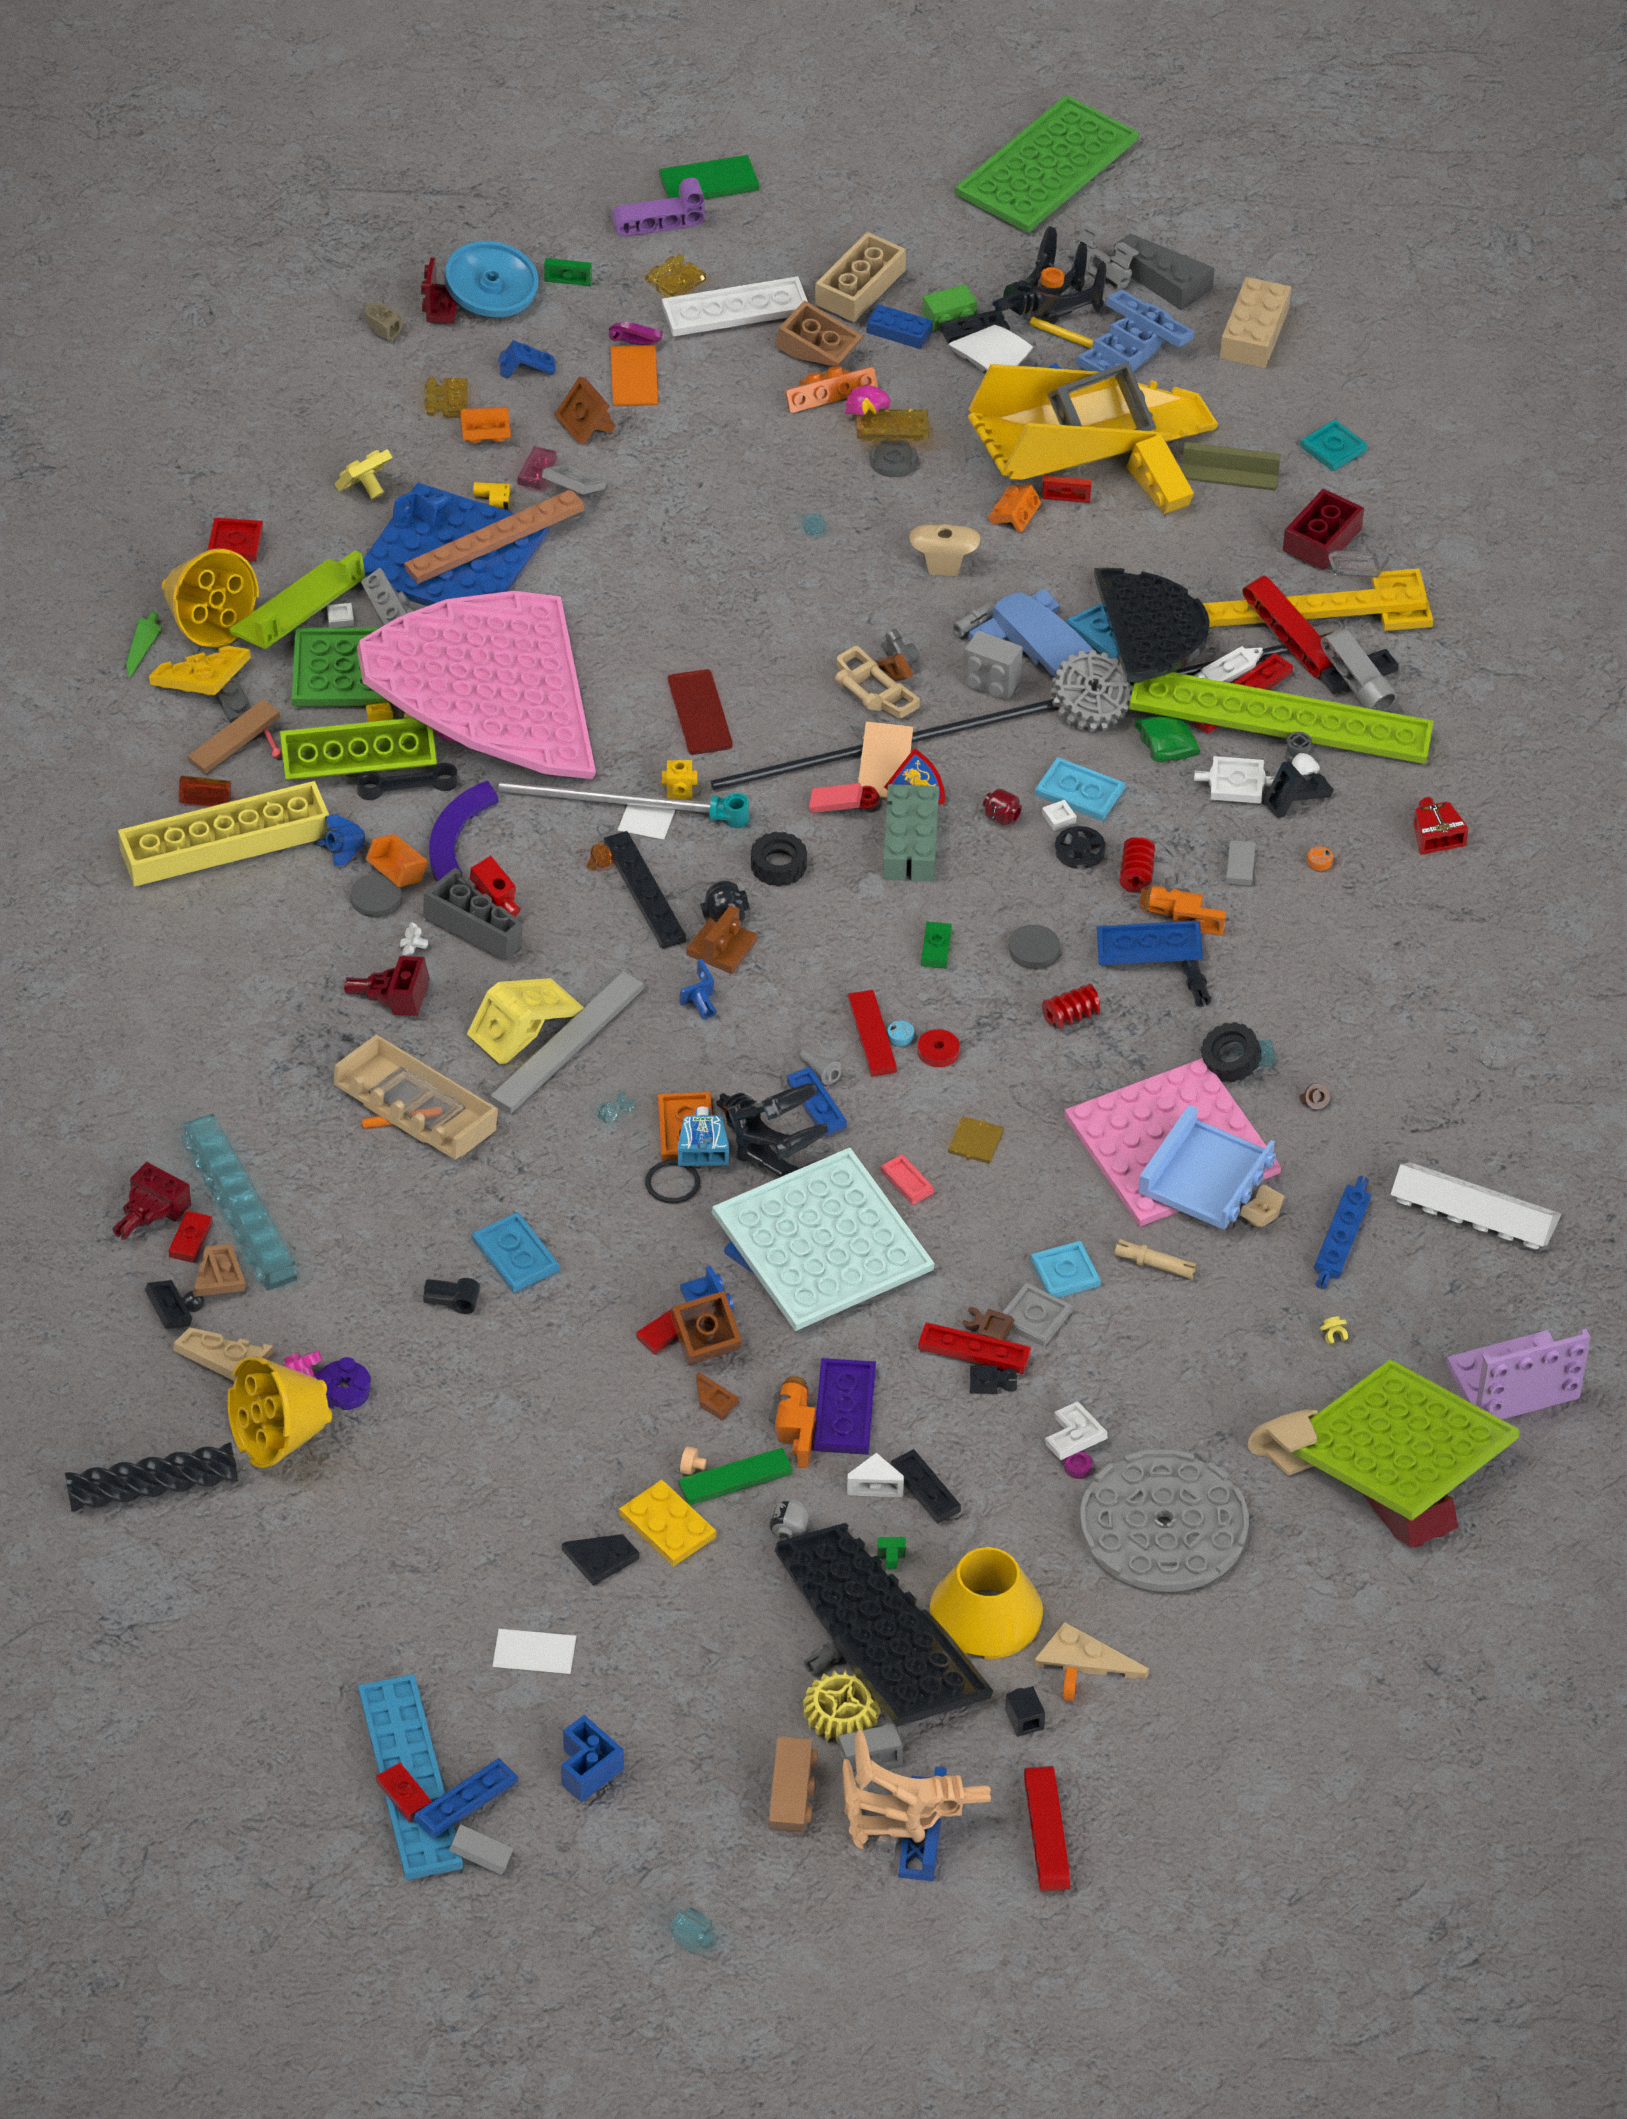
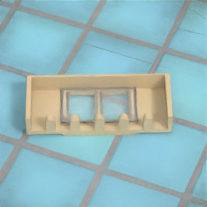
M377 1034L335 1064L333 1085L364 1103L366 1108L423 1143H429L454 1160L464 1156L496 1131L498 1115L496 1107Z

